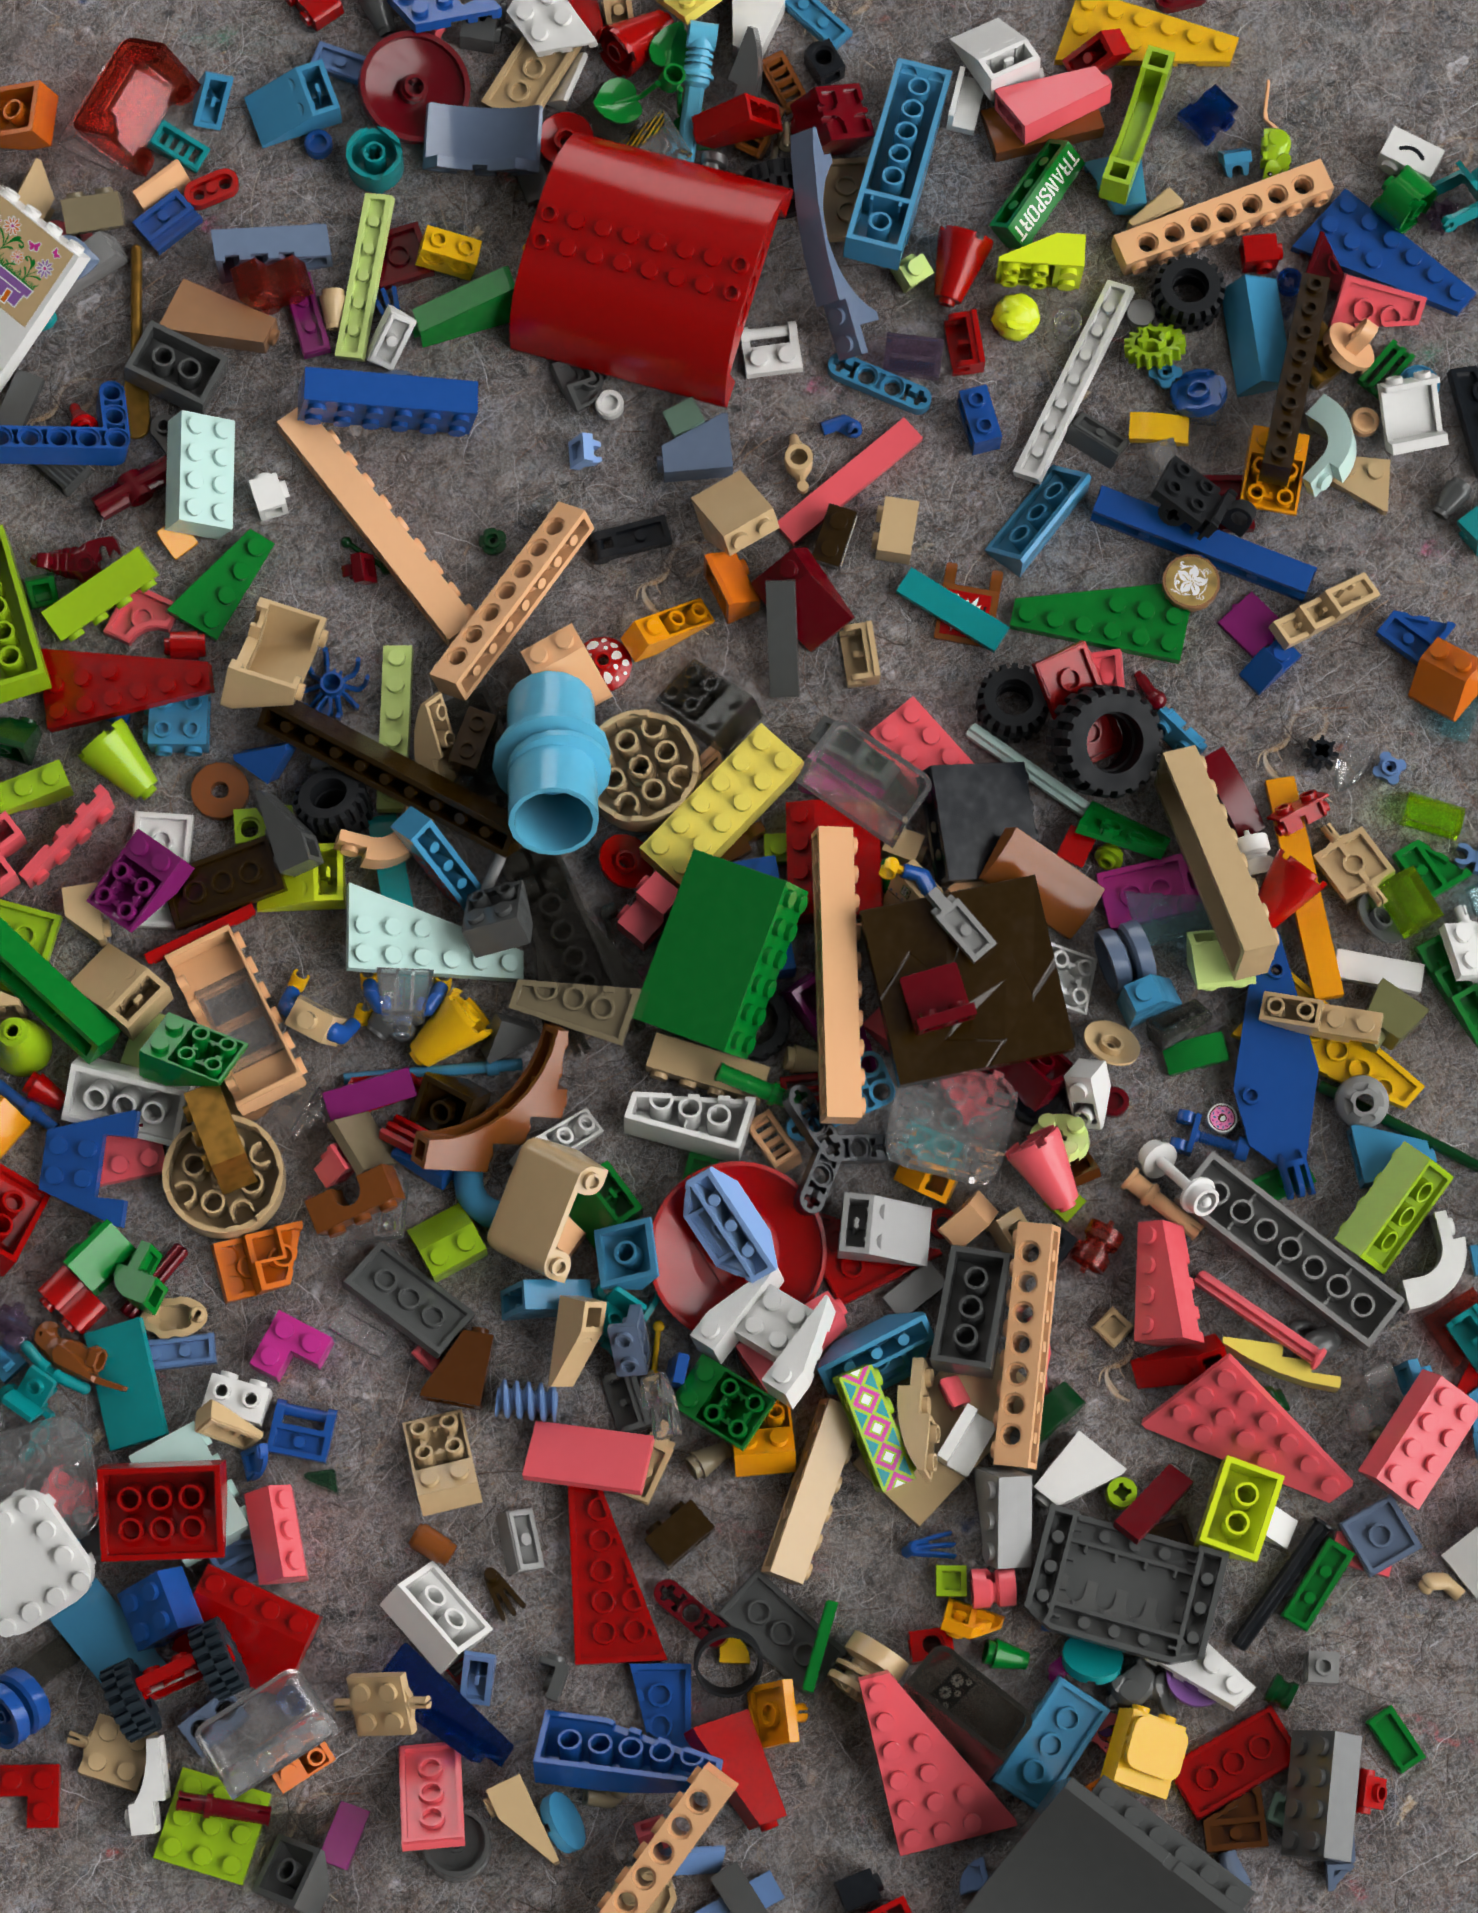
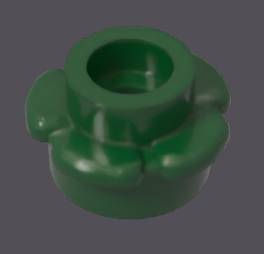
M488 528L484 530L483 535L479 536L478 543L485 554L495 556L505 550L507 538L503 531ZM494 539L495 543H490V540Z

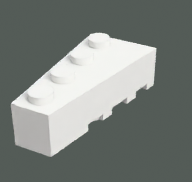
M633 1091L624 1115V1133L724 1161H740L755 1115L756 1097L730 1099V1096L718 1095V1098L700 1097V1094H688L687 1097L672 1096V1093Z

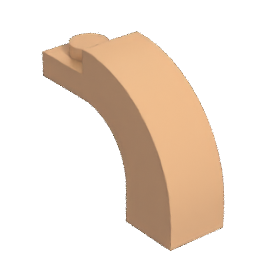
M404 806L401 815L409 808L408 806ZM341 829L335 839L333 848L348 857L362 856L360 868L365 869L390 868L406 861L412 856L394 832L384 837H371Z

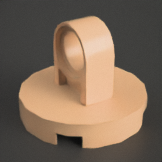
M1367 318L1362 320L1355 328L1342 322L1333 323L1323 334L1324 347L1327 344L1332 351L1329 356L1341 369L1351 374H1354L1356 371H1360V374H1363L1374 363V353L1369 343L1375 337L1379 327Z

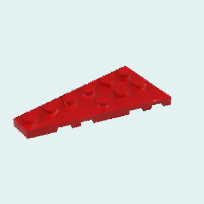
M41 649L52 688L43 691L47 729L52 733L215 693L212 665L206 661Z
M568 1486L575 1666L668 1661L603 1490Z

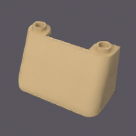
M260 597L255 609V619L250 624L245 643L237 660L231 659L227 669L220 705L230 709L294 705L296 700L301 701L306 688V684L303 683L318 648H324L328 639L329 631L325 630L327 618Z
M541 1138L528 1139L520 1149L488 1231V1244L500 1254L551 1280L565 1283L570 1271L571 1259L567 1253L556 1249L577 1193L583 1195L596 1194L602 1188L609 1170L577 1149Z

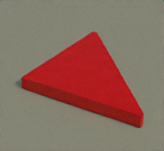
M819 1212L827 1242V1260L823 1278L834 1299L840 1298L844 1306L919 1268L917 1266L837 1258L841 1220ZM929 1247L928 1261L942 1256V1252L939 1249Z

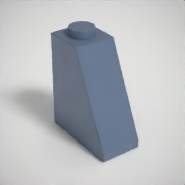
M721 413L661 445V456H656L657 472L663 473L664 483L724 478L733 474L727 413Z

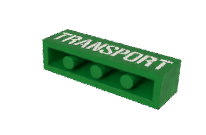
M1048 139L990 222L989 227L1005 247L1019 249L1031 244L1039 229L1048 220L1055 206L1062 200L1071 183L1078 177L1085 162L1069 141Z

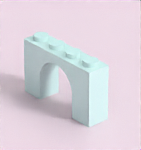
M194 1421L128 1456L131 1463L221 1460L218 1453L212 1455L208 1448V1445L212 1444L210 1437L194 1431ZM232 1479L227 1480L226 1547L250 1534L246 1505L239 1507L235 1497L240 1494ZM203 1559L181 1560L188 1568Z

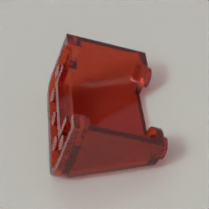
M128 38L114 52L77 113L73 126L84 138L130 172L146 177L155 161L154 154L146 146L170 106H181L190 103L201 84L164 43L140 38Z

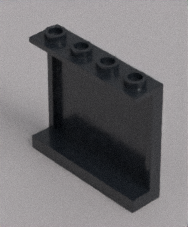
M1024 762L933 765L918 773L935 882L941 888L958 882L982 881L979 879V876L1005 828L1017 827L1038 842L1039 834L1035 828L1033 817L1034 804L1030 799L1028 787L1029 775L1026 772Z

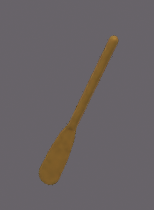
M138 244L131 247V354L142 336V247ZM125 381L124 390L130 439H141L150 430L149 392Z

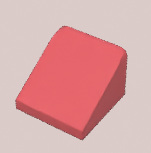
M955 1375L940 1380L938 1388L950 1411L970 1403V1397L958 1376Z

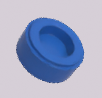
M313 130L304 139L305 151L313 159H325L333 150L332 138L324 130Z

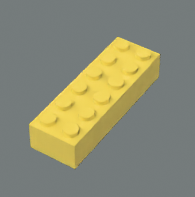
M760 723L639 847L641 858L679 890L693 849L720 858L804 772V760Z

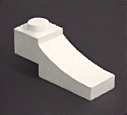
M164 1734L152 1735L146 1738V1766L142 1786L137 1799L128 1804V1809L125 1810L124 1814L125 1825L127 1828H130L131 1836L155 1834L162 1829L159 1801H165L171 1797Z

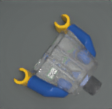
M377 967V973H373L374 975L369 978L364 977L363 973H360L361 989L373 1012L381 1014L382 1022L394 1023L393 1036L402 1039L411 1036L412 1024L422 1025L425 1023L426 1016L434 1014L445 996L451 991L452 978H449L447 981H442L439 977L434 979V970Z

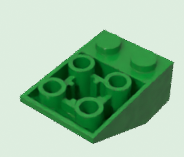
M168 1012L139 1050V1075L165 1086H220L248 1048V1043Z
M702 1353L685 1379V1383L681 1385L669 1405L680 1415L699 1427L744 1451L777 1399Z

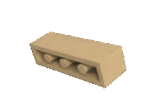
M656 1032L646 1063V1072L650 1073V1077L659 1081L666 1082L668 1078L679 1081L678 1085L685 1089L695 1090L696 1087L708 1090L707 1094L718 1098V1095H723L735 1099H745V1097L756 1096L714 1080L720 1063H725V1065L764 1081H768L771 1067ZM756 1097V1105L760 1106L761 1098Z

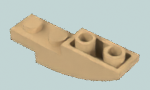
M437 692L420 704L414 730L415 762L458 784L455 771L449 769L448 763L449 752L454 745L455 735L452 731L442 693Z
M1264 991L1259 1021L1297 1033L1349 1043L1350 1040L1379 1044L1384 1016L1381 1012L1324 1004L1323 1000Z
M918 1357L912 1359L910 1385H898L897 1412L900 1432L907 1452L924 1481L931 1482L932 1472L937 1470L938 1464L935 1443L940 1442L941 1436L940 1426L935 1423L931 1416L932 1402L929 1396L930 1387L934 1386L935 1374L926 1359Z

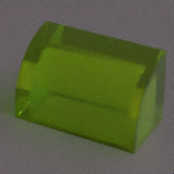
M1408 791L1399 825L1455 841L1461 833L1466 809L1465 807Z
M1414 865L1395 874L1378 886L1388 899L1384 907L1404 939L1423 932L1444 916Z

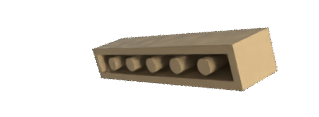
M825 1398L820 1399L796 1467V1472L794 1473L761 1569L762 1573L793 1585H803L804 1580L807 1581L813 1569L811 1560L814 1551H818L823 1539V1535L820 1533L824 1523L829 1520L832 1514L833 1507L830 1504L833 1495L841 1487L842 1477L840 1475L843 1466L849 1462L852 1455V1448L850 1446L854 1434L842 1403L839 1401Z

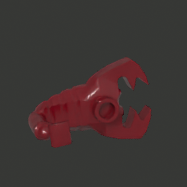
M108 536L88 541L80 547H67L48 553L37 552L30 557V562L32 565L41 567L56 575L78 579L83 584L103 570L101 569V561L104 560L101 553L103 546L106 547L109 558H112L114 551L121 557H123L118 540L114 536Z

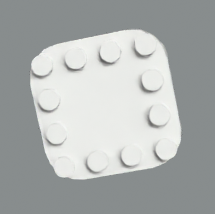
M22 1488L14 1491L11 1496L0 1502V1636L5 1638L26 1633L77 1602L92 1586L95 1577L96 1560L92 1552L87 1554L55 1508L56 1500L49 1493L45 1495L36 1490Z

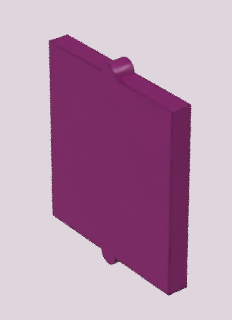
M1251 591L1238 604L1232 605L1231 611L1218 622V625L1245 652L1254 658L1263 647L1270 646L1274 642L1275 636L1268 627L1273 621L1280 618Z

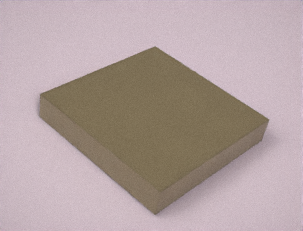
M369 1111L335 1119L327 1125L356 1175L364 1173L380 1164L394 1166L398 1162L391 1157L393 1150L389 1143L379 1139L380 1129Z

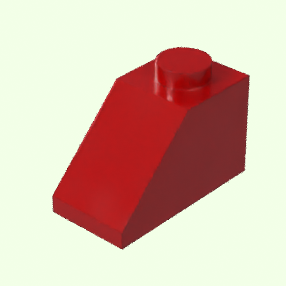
M1120 28L1103 30L1065 57L1062 62L1067 72L1096 66L1102 73L1117 65L1129 56L1132 51Z

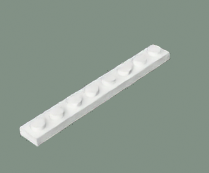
M1107 280L1013 470L1015 477L1041 485L1135 294L1133 287Z

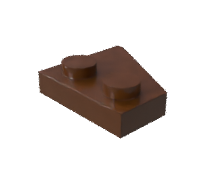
M1261 1786L1254 1787L1242 1797L1203 1820L1202 1828L1206 1854L1269 1847Z

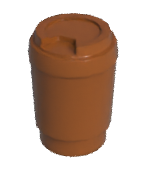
M420 1523L408 1543L413 1551L444 1567L458 1547L451 1539L426 1523Z

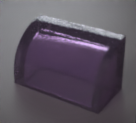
M887 332L883 369L898 376L939 381L944 339Z

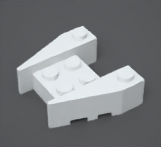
M779 1268L753 1283L747 1282L710 1309L692 1331L690 1337L698 1351L719 1364L724 1362L739 1341L774 1362L761 1380L769 1395L794 1409L811 1386L814 1378L813 1372L817 1360H820L823 1351L822 1345L827 1332L830 1331L836 1311L827 1295L822 1298L813 1310L781 1291L779 1288L783 1284L784 1278Z

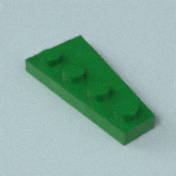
M249 529L166 610V613L216 642L275 543Z

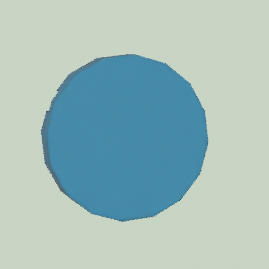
M553 1792L544 1797L540 1805V1815L542 1823L544 1825L548 1823L551 1830L547 1832L550 1840L564 1853L570 1854L580 1850L585 1845L586 1835L582 1818L575 1805L561 1792Z

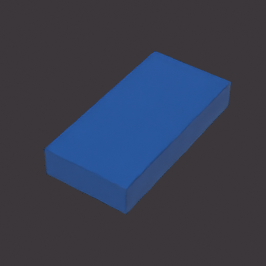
M678 1352L669 1359L664 1379V1390L674 1391L685 1383L690 1360L689 1354Z

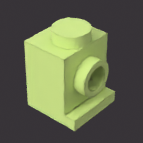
M923 253L917 257L915 254H910L903 258L898 271L890 269L904 293L924 282L935 273Z

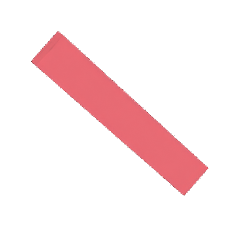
M903 417L778 520L780 527L778 530L794 547L823 523L829 503L843 507L921 443L923 437Z

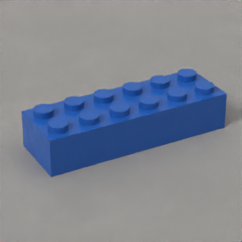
M305 367L298 388L297 420L305 421L309 425H319L323 422L333 423L337 427L359 425L368 430L383 427L391 428L395 432L419 430L422 434L444 432L450 436L461 437L465 434L469 435L478 414V381Z

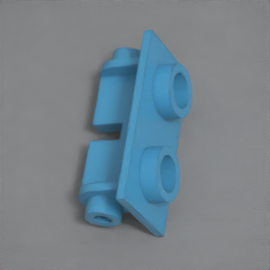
M1165 706L1163 709L1160 708L1157 714L1160 723H1157V727L1163 729L1164 738L1162 739L1173 750L1196 745L1199 754L1205 751L1208 747L1204 743L1206 740L1192 727L1184 731L1182 728L1187 722L1173 708L1169 709Z

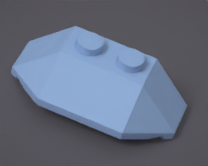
M711 1166L686 1181L683 1217L716 1267L733 1275L743 1277L751 1283L778 1268L771 1231L737 1180Z

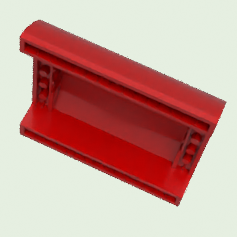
M574 133L564 143L550 169L522 254L511 304L509 325L510 348L515 351L555 362H562L573 367L590 370L686 398L693 396L694 400L727 409L735 384L734 379L730 375L731 368L778 216L786 218L794 190L588 134Z

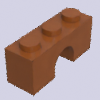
M380 1164L357 1175L360 1195L352 1205L347 1203L342 1190L328 1189L304 1201L316 1233L334 1238L346 1233V1227L354 1223L358 1226L371 1221V1215L379 1211L387 1213L398 1207L397 1203L406 1199L394 1166Z

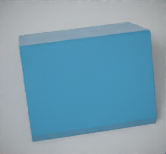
M651 1217L594 1230L600 1286L602 1289H613L615 1286H620L624 1290H643L659 1277Z

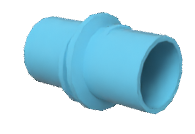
M544 671L534 673L517 682L508 695L507 729L495 744L492 768L497 783L508 795V825L512 836L524 848L538 854L560 855L574 852L588 844L597 831L599 821L598 797L608 786L611 773V763L609 760L611 754L610 746L605 732L595 724V702L591 690L579 678L565 672Z

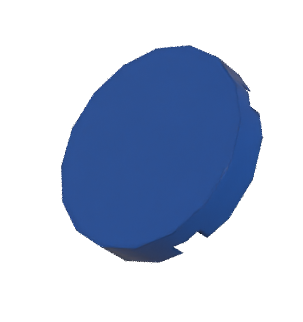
M1194 369L1185 372L1180 380L1174 381L1170 389L1173 408L1179 414L1190 418H1201L1213 414L1223 406L1228 394L1224 378L1221 375L1215 374L1210 369Z

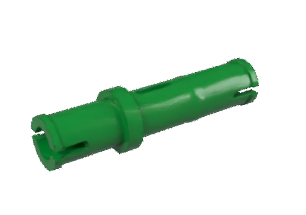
M720 1063L714 1077L715 1081L722 1082L740 1091L766 1100L765 1103L772 1106L775 1104L785 1108L782 1103V1096L786 1089L781 1088L779 1083H769L725 1065V1063ZM796 1095L793 1100L797 1104L802 1098L800 1095Z

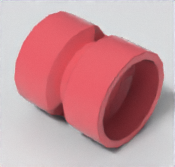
M988 1568L970 1569V1592L973 1609L990 1608L993 1603H996L999 1607L1016 1606L1017 1587L1014 1568L995 1569L994 1572H990Z

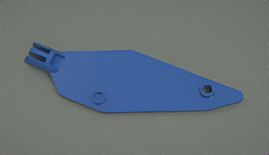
M1278 932L1280 943L1277 946L1274 960H1272L1268 973L1256 975V984L1248 985L1233 1092L1248 1145L1278 1166L1287 1200L1294 1199V1192L1297 1198L1305 1197L1306 1190L1309 1195L1316 1194L1308 1166L1307 1152L1319 1067L1309 1035L1259 1021L1264 991L1298 996L1282 939ZM1271 968H1277L1280 971V975L1272 974Z

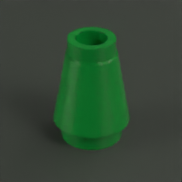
M995 1638L994 1641L988 1639L984 1645L982 1663L994 1669L1026 1670L1030 1654L998 1638Z

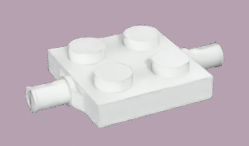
M1459 905L1454 908L1459 923H1444L1439 928L1456 981L1478 983V922L1470 920L1466 905Z

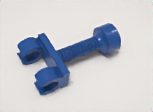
M1179 1109L1176 1122L1185 1126H1192L1189 1141L1178 1137H1171L1170 1144L1175 1147L1178 1154L1190 1157L1194 1143L1199 1141V1143L1202 1142L1205 1145L1231 1151L1234 1159L1246 1162L1250 1149L1247 1138L1240 1136L1238 1140L1233 1141L1227 1140V1138L1224 1139V1137L1221 1138L1220 1136L1215 1137V1135L1204 1133L1203 1131L1201 1132L1198 1128L1202 1114Z

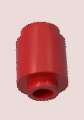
M197 631L169 632L170 638H164V654L170 655L171 659L199 660V657H206L205 634H198Z

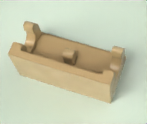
M872 620L845 625L843 631H839L847 688L879 684L881 675Z

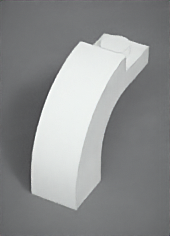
M1446 1210L1434 1212L1429 1218L1437 1247L1435 1267L1424 1276L1402 1280L1397 1285L1400 1296L1405 1299L1402 1304L1404 1314L1419 1312L1437 1304L1455 1287L1462 1276L1467 1257L1465 1237L1453 1239L1452 1235H1455V1225L1451 1217L1448 1218Z

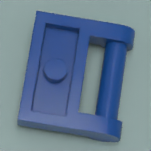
M278 1398L267 1443L268 1453L327 1464L338 1410L328 1409V1411L289 1404L288 1400ZM285 1415L322 1422L325 1425L324 1430L321 1431L283 1423Z

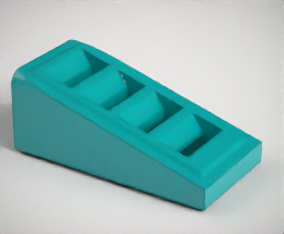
M161 119L146 145L147 148L171 161L178 159L184 168L194 173L198 172L211 150ZM165 133L169 135V137L163 145L159 141ZM175 138L179 142L173 151L169 146ZM183 145H188L189 148L185 155H179ZM194 149L200 152L192 163L188 159Z

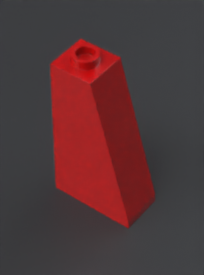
M749 1709L699 1725L684 1733L685 1739L691 1748L723 1759L722 1772L739 1784L728 1801L749 1830L760 1827L761 1832H765L779 1826L777 1820L787 1816Z

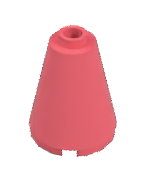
M1050 1125L1026 1136L1027 1140L1021 1145L1016 1142L1006 1150L1004 1154L1007 1160L1052 1210L1059 1209L1060 1212H1065L1076 1205L1075 1200L1079 1195L1061 1131L1057 1125L1055 1127Z

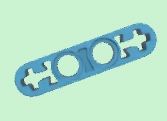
M835 353L828 360V375L839 383L915 415L924 414L930 408L931 393L924 386L856 357L839 361L838 355ZM840 362H844L845 369H841L840 372H837L835 370V365H839ZM853 367H857L854 377L850 378V372L853 371ZM862 372H870L874 376V381L870 384H863L859 381L858 376ZM889 383H895L900 387L901 391L897 395L892 396L885 392L884 387ZM905 389H908V396L906 395V401H904L902 399L905 394ZM918 395L923 396V402L915 405L913 398L916 399Z

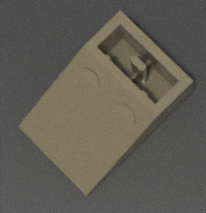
M112 187L95 189L94 195L87 196L83 194V191L66 194L67 199L60 200L67 235L75 236L98 232L99 230L105 231L125 227L123 197L118 191H114Z

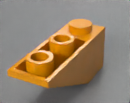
M700 597L635 620L620 639L634 662H638L663 652L710 626L715 620Z

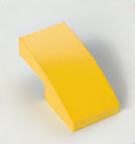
M1130 412L1129 441L1130 443L1159 442L1160 447L1189 446L1190 418L1165 413Z

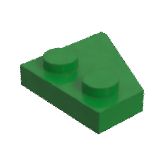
M1419 839L1391 856L1424 905L1467 880L1472 875L1469 869H1461L1451 863L1449 857L1440 852L1433 851L1429 845Z

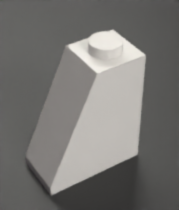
M732 0V58L736 59L748 26L758 28L763 58L785 13V0Z
M1078 1431L1034 1485L1032 1492L1035 1493V1496L1033 1498L1046 1509L1049 1508L1051 1503L1064 1506L1110 1483L1115 1478L1121 1477L1127 1469L1081 1431Z

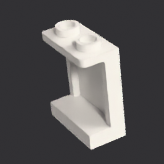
M1430 370L1414 372V377L1404 379L1403 376L1387 377L1385 379L1386 382L1377 384L1385 449L1393 456L1449 445L1448 433L1442 429L1437 383H1440V377L1431 373Z

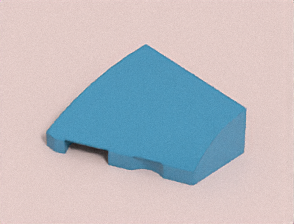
M1109 157L1087 161L1083 166L1086 173L1090 172L1096 180L1098 192ZM1142 159L1126 205L1107 200V205L1114 215H1136L1146 206L1147 200Z

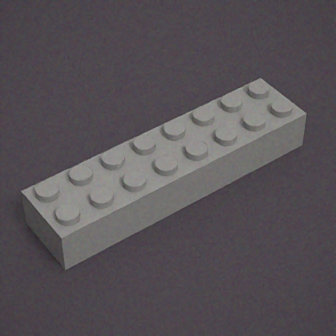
M1212 1151L1190 1180L1192 1181L1198 1177H1208L1214 1182L1215 1190L1219 1194V1202L1216 1208L1208 1215L1188 1214L1358 1347L1366 1351L1401 1307L1405 1299ZM1183 1189L1179 1192V1194L1175 1197L1173 1201L1181 1209L1182 1207L1180 1205V1196Z

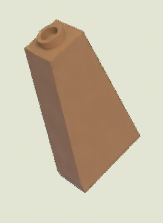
M184 278L159 323L202 345L265 354L270 345L274 346L280 335L276 318Z

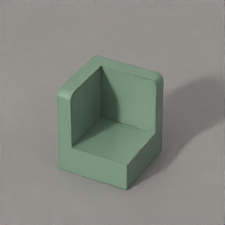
M693 396L662 412L665 423L673 438L705 422Z

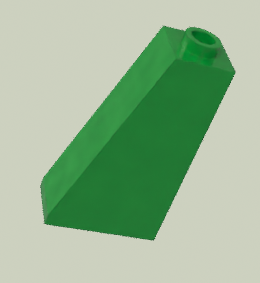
M503 266L412 309L413 317L417 320L412 331L414 339L419 337L424 348L510 323L515 283L509 266Z

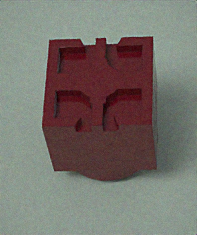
M860 84L818 86L808 91L790 105L793 113L790 125L791 134L793 135L816 127L824 155L831 154V156L850 154L875 137L872 122L865 115L868 109L863 107L861 103L864 97Z

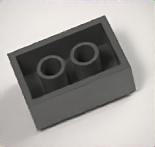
M150 320L124 367V380L187 411L204 414L228 371L229 357Z

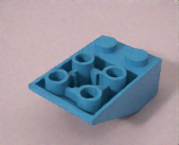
M322 59L295 67L244 98L262 149L306 135L313 130H321L343 123L341 109Z

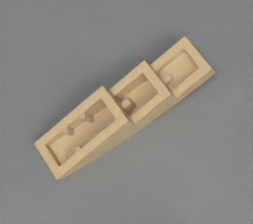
M1363 572L1325 590L1319 597L1300 605L1294 612L1273 621L1268 628L1285 651L1348 617L1379 598L1381 594L1367 574Z

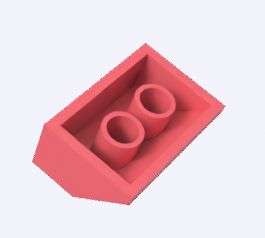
M291 1484L269 1485L245 1493L244 1498L259 1585L309 1581L294 1490Z

